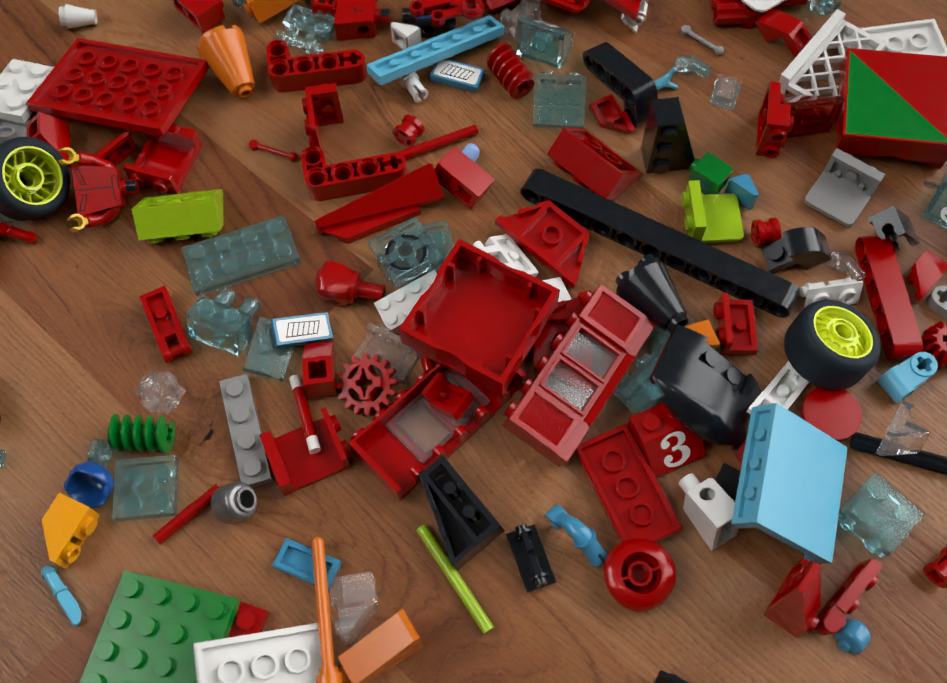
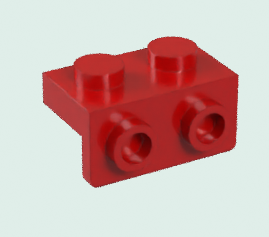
M722 293L718 302H715L713 306L714 319H718L719 328L716 329V336L721 346V355H756L758 344L753 300H729L728 293Z

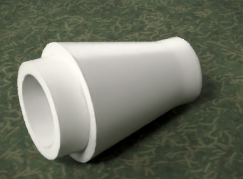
M68 4L60 6V25L67 26L68 29L97 25L96 10Z

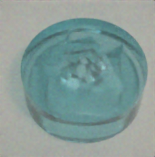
M94 439L88 448L87 461L106 467L112 457L111 447L107 439Z

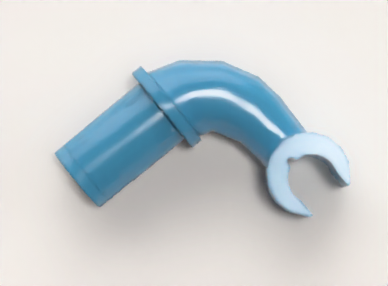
M555 504L544 515V517L551 521L550 525L554 529L559 530L563 528L573 539L574 546L582 550L592 566H599L603 563L598 555L603 560H606L607 552L597 541L595 531L588 528L580 520L569 515L560 505Z

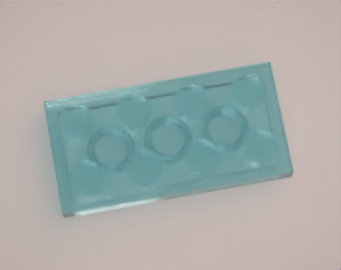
M285 215L181 247L193 290L197 297L301 263Z

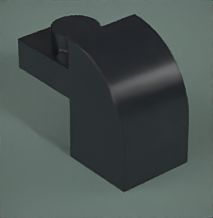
M812 227L787 230L782 232L784 238L761 247L767 269L772 274L795 264H800L808 270L832 260L825 235Z

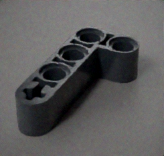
M608 42L584 51L583 61L586 68L623 100L624 111L627 112L634 128L645 124L651 100L658 99L654 80Z

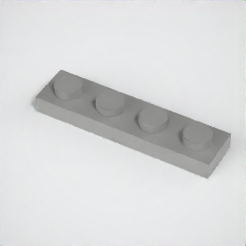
M248 374L219 381L241 482L247 483L251 488L274 482L269 460L259 436L262 434Z

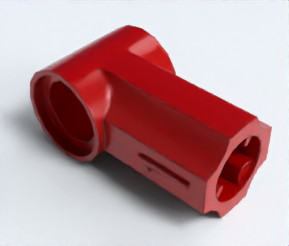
M743 2L714 3L713 24H739L745 29H754L757 27L755 24L756 20L763 12H757Z

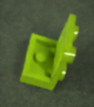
M688 181L686 191L681 193L682 208H685L684 226L685 230L688 231V235L703 243L742 241L744 232L737 196L732 193L702 195L700 181Z

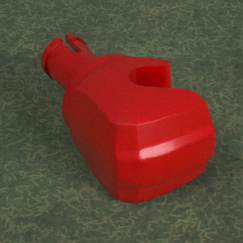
M325 261L315 276L317 297L325 302L329 300L337 301L338 307L348 305V303L354 304L359 297L378 301L384 298L385 284L381 285L362 281L360 272L353 271L349 267L337 262Z

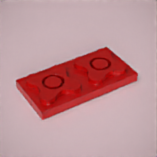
M626 423L577 446L574 454L620 542L628 539H645L658 543L683 531V526Z

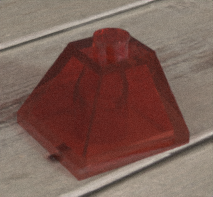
M785 96L783 104L791 105L790 116H794L793 129L791 133L787 132V138L829 133L844 103L843 96Z

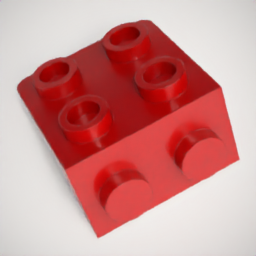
M336 83L305 87L306 98L302 99L304 114H306L304 124L310 146H317L322 149L319 126L344 123Z

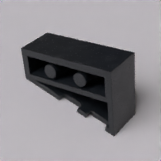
M679 97L651 100L641 145L646 174H662L667 171L689 169L695 160Z
M442 455L421 472L419 476L431 510L436 518L451 565L456 570H460L505 530Z

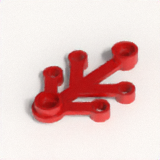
M414 0L410 3V14L418 18L424 15L425 10L447 5L454 6L451 9H436L431 12V23L434 26L440 27L446 23L447 19L463 16L466 19L481 17L484 13V4L481 0Z

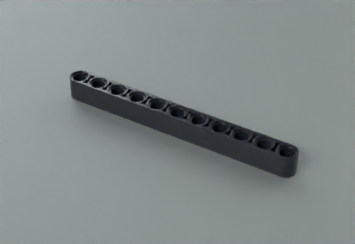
M534 169L520 190L522 197L532 204L537 205L538 203L550 200L582 227L640 254H651L654 258H659L666 266L728 293L735 298L753 300V306L774 316L788 317L800 295V289L792 282L545 170Z

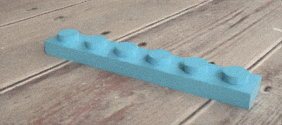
M491 15L369 63L367 64V73L380 85L390 83L419 69L453 57L487 41H492L504 35V26Z

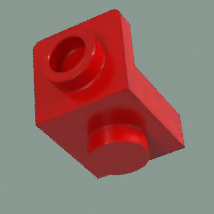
M437 372L422 391V395L433 410L456 421L460 419L475 399L471 392L451 384L441 372Z

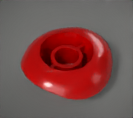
M628 539L618 543L608 553L604 564V578L610 594L620 605L631 611L646 612L659 607L670 596L676 582V568L670 554L659 544L645 539Z

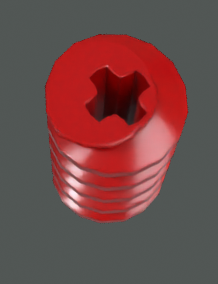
M502 43L491 51L487 58V67L492 71L500 84L503 85L510 97L519 99L526 96L535 85L534 80H532L533 73L531 70H527V65L522 63V59L517 56L516 51L512 49L509 43Z

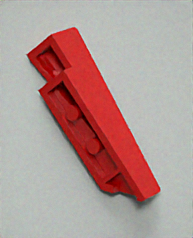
M428 163L316 219L314 222L319 235H331L337 237L340 242L349 244L421 215L419 206L444 200V195L432 163Z

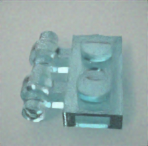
M293 4L283 19L284 28H287V31L278 30L276 39L285 41L290 47L294 45L301 47L307 53L315 52L320 54L323 51V45L316 42L318 39L325 42L329 40L335 30L334 17L322 15L320 12L315 14L312 13L311 9ZM299 33H301V34H304V35H307V36H306V38L304 39V38L299 37V36H297V35H298Z

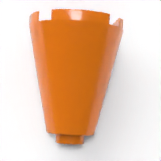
M224 25L207 31L199 39L201 44L199 46L196 45L199 56L203 60H207L209 68L234 97L246 98L250 96L255 89V81L245 36L241 28L231 25L232 29H225Z

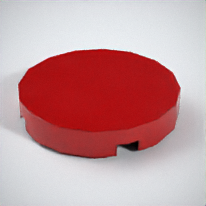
M817 387L806 396L801 405V418L838 442L850 438L857 432L862 423V410L858 401L850 392L844 389L829 390Z

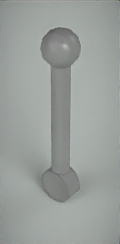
M683 25L681 27L682 35L693 37L714 50L718 56L724 53L722 46H716L691 31L690 26Z

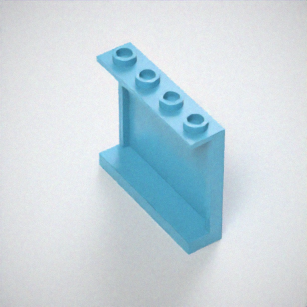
M778 403L752 407L731 524L740 529L757 528L804 553L805 559L814 561L817 564L832 563L848 447Z

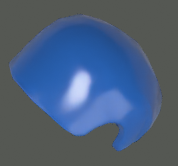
M90 461L77 464L70 471L64 483V489L72 499L90 508L101 507L109 498L114 488V480L111 473L101 464Z

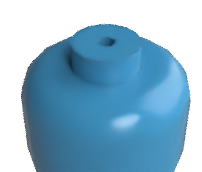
M846 619V624L843 628H840L838 633H834L835 638L839 641L838 647L843 652H850L854 655L863 652L871 640L867 627L855 619Z

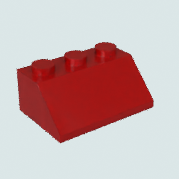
M563 128L547 153L554 160L553 164L561 170H567L573 175L572 179L582 186L586 185L593 193L609 200H616L643 174L584 128Z

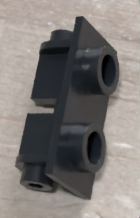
M526 523L520 524L515 527L516 531L507 533L506 536L526 592L528 593L556 583L535 524L528 527Z

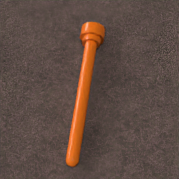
M317 536L311 542L322 666L319 669V675L316 676V683H343L342 673L339 672L338 666H335L324 540Z

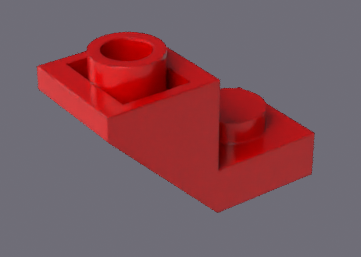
M774 8L764 12L755 22L766 42L782 37L793 57H797L812 39L802 20Z

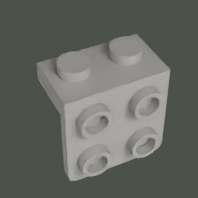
M836 148L824 171L806 195L804 203L845 227H851L885 174Z

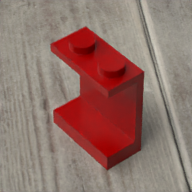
M326 407L320 409L324 418L313 422L321 447L319 453H309L303 427L274 438L271 431L259 435L278 486L284 496L351 468L347 459L353 456L346 440L340 442L337 432L342 431L336 415L329 416Z

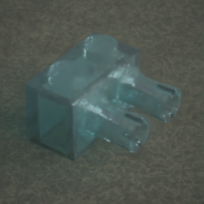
M223 287L213 300L201 296L186 312L188 337L238 356L252 339V317L261 309V303L258 299L254 298L252 300V297L248 296L238 309L230 307L236 301L237 295L233 290H228L226 287Z

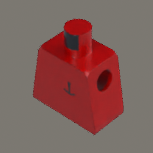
M337 0L334 18L337 41L374 38L378 24H391V9H379L378 0Z

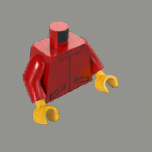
M69 147L59 150L69 155L68 161L58 160L60 164L68 165L73 162L76 164L71 165L78 214L71 215L67 221L76 220L79 226L71 228V232L76 233L84 228V226L92 228L107 225L120 215L121 209L126 207L125 195L140 193L137 178L123 179L121 170L115 168L111 161L96 154L75 153Z

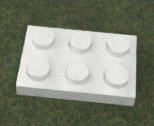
M12 59L0 74V119L25 124L34 112L29 110L26 102L54 67Z

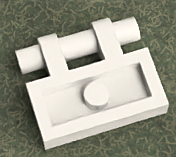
M507 234L489 237L485 246L481 241H476L473 246L493 255L500 262L513 269L524 271L534 277L539 273L514 240Z

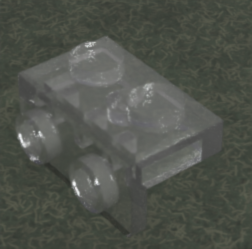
M369 322L366 326L367 335L356 351L355 356L362 360V354L366 352L370 355L371 359L374 354L380 355L381 361L387 359L391 362L387 369L394 368L397 371L392 376V379H396L404 385L418 362L420 353L402 344L400 336L393 334L388 327L382 324L374 325ZM373 366L376 372L383 375L379 368Z

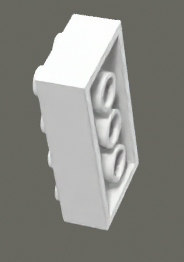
M435 270L374 303L388 332L393 337L400 333V326L420 296L432 285L437 275Z

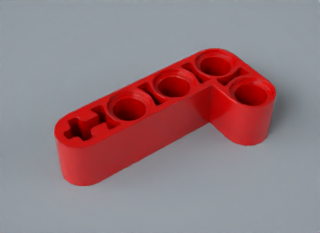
M273 40L266 47L267 69L273 88L277 92L305 90V87L336 83L337 86L363 82L367 77L365 56L359 50L352 49L291 57L288 44L283 40Z
M309 146L301 153L309 196L315 201H326L372 192L408 174L406 159L400 153H387L327 165L324 152L320 147Z

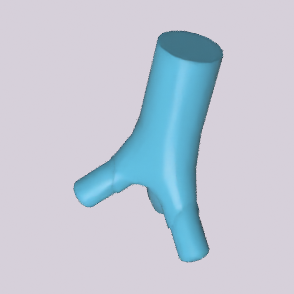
M672 67L667 74L654 81L657 91L662 88L678 89V85L670 82L671 77L677 70L675 67Z

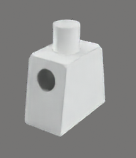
M693 473L683 477L678 484L686 493L683 506L684 512L710 550L716 549L737 536L739 528L731 524L735 502L713 478H708L700 483Z

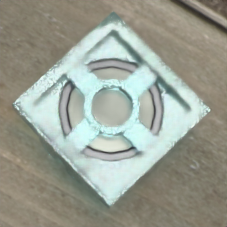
M417 217L368 241V246L376 257L381 273L384 272L386 281H391L395 288L406 282L415 281L422 277L425 272L444 262L443 256Z

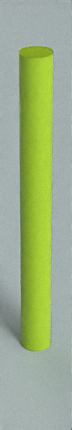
M427 524L420 526L416 531L483 634L489 633L494 629L493 624L458 571L452 567L448 556Z

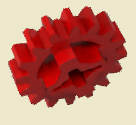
M364 352L362 360L354 355L352 356L353 364L349 365L345 362L342 364L346 371L345 373H337V376L342 378V383L335 384V387L343 390L338 395V399L347 400L344 405L345 408L352 409L354 407V413L361 415L364 410L365 415L372 416L373 409L379 412L383 409V404L392 405L389 397L390 395H398L393 390V386L399 385L400 382L392 379V376L397 373L396 369H387L391 362L387 359L381 361V356L378 354H374L371 359L370 355ZM373 366L379 368L384 377L377 376ZM368 379L371 380L372 385H368L367 389L363 388V384L368 383ZM383 390V393L377 399L378 394ZM353 391L359 394V399L362 403L354 398L352 395Z

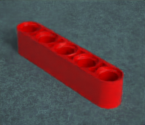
M878 235L858 237L855 242V253L885 355L888 360L909 359L916 353L923 352V341L891 239L888 235H886L887 240H882Z

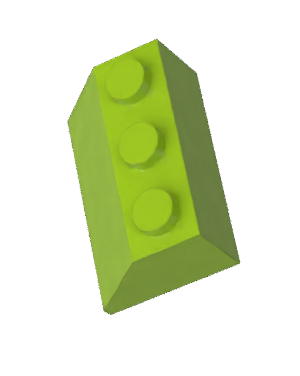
M222 189L144 197L132 208L138 241L148 240V243H157L163 241L166 237L184 240L190 238L193 234H201V237L217 235V232H220L224 226Z

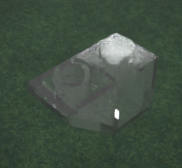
M372 571L335 577V587L330 588L332 606H338L339 619L334 620L335 635L337 639H342V643L346 647L352 646L379 609L376 582Z

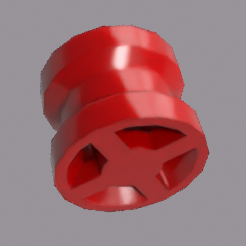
M407 114L402 118L401 125H396L392 132L399 143L406 147H412L416 143V138L425 132V128L420 120Z
M769 218L764 222L759 219L752 221L751 237L756 247L781 239V226L777 218Z

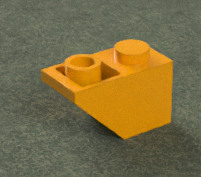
M58 493L43 516L42 525L49 560L67 570L70 563H73L79 556L80 547L86 537L91 535L96 529L100 515L90 507L61 493Z

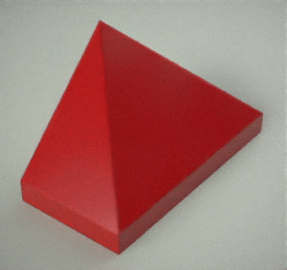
M125 131L99 147L94 154L111 161L116 167L138 148L130 133Z

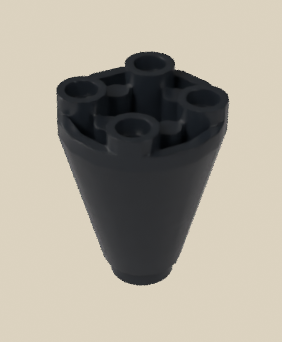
M651 254L645 255L633 269L618 275L615 280L618 285L616 294L646 315L650 321L664 331H669L671 334L674 326L677 324L681 326L688 324L687 312L665 264L659 258H654Z

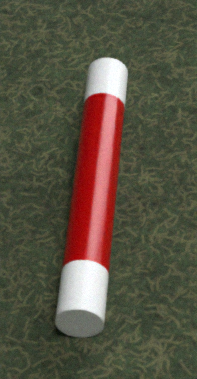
M293 375L289 380L309 453L316 454L321 451L302 380L300 375Z

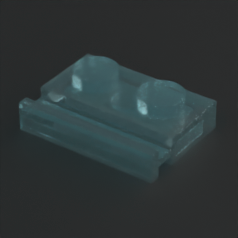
M259 317L243 371L270 379H279L280 382H283L294 346L276 349L271 326L272 320Z

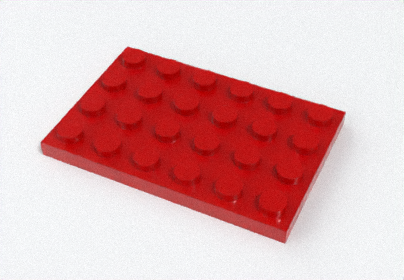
M77 38L26 104L29 110L34 112H42L49 115L164 137L208 71L209 66L207 60Z

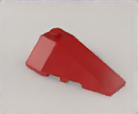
M801 558L796 562L763 614L796 638L805 632L810 634L819 622L820 618L816 614L821 607V566L805 558Z

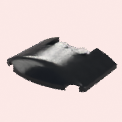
M677 324L674 326L649 380L652 385L657 382L659 383L665 395V398H662L661 401L687 429L714 445H733L732 449L738 450L741 444L744 443L748 433L751 415L746 411L761 394V388L751 373L744 375L706 343L708 337Z

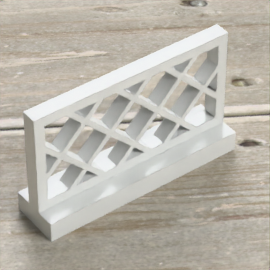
M838 9L785 69L779 79L782 94L785 95L787 91H790L829 115L840 103L838 97L839 86H836L834 78L840 76V70L832 71L830 63L843 61L845 56L844 47L856 46V49H862V45L869 44L877 48L876 50L883 51L887 45L882 40L845 21L844 17L846 14ZM844 30L851 34L853 39L841 40L840 33ZM838 48L840 55L828 57L826 50ZM824 64L826 72L814 73L813 65ZM828 78L830 87H817L816 80ZM801 81H810L812 89L804 90L797 86V84ZM832 93L834 101L828 104L821 100L820 94Z

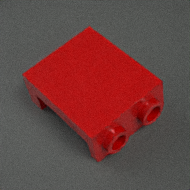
M172 124L164 137L150 134L135 164H125L123 169L129 179L137 178L139 187L145 185L161 193L170 192L178 194L203 144L196 130Z

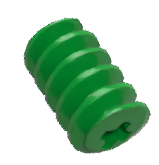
M113 414L108 427V444L115 451H123L125 449L128 452H134L135 450L146 452L148 450L151 453H157L160 450L162 453H169L174 446L176 429L174 421H170L169 425H167L165 416H160L157 424H155L153 416H148L144 424L141 415H136L133 423L130 415H124L121 423L120 416Z

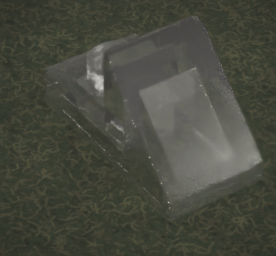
M719 73L709 104L733 110L744 79Z
M902 400L876 454L880 456L913 454L921 450L930 432L913 424L915 418L909 415L914 404Z

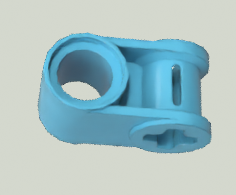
M919 352L900 365H896L888 370L876 381L891 399L898 403L937 371L938 364L935 357L931 354Z

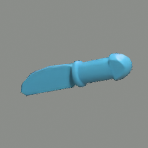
M45 565L41 570L42 579L46 580L53 592L52 595L57 597L58 603L74 627H78L81 622V610L77 601L69 592L68 587L61 581L56 573V568L51 565Z

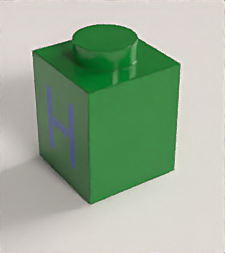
M707 152L701 159L696 158L689 168V172H691L689 181L699 180L701 192L705 195L719 194L728 184L734 168Z

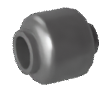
M233 482L221 486L215 490L211 499V508L214 516L225 524L247 520L253 516L257 507V498L253 488L244 482Z

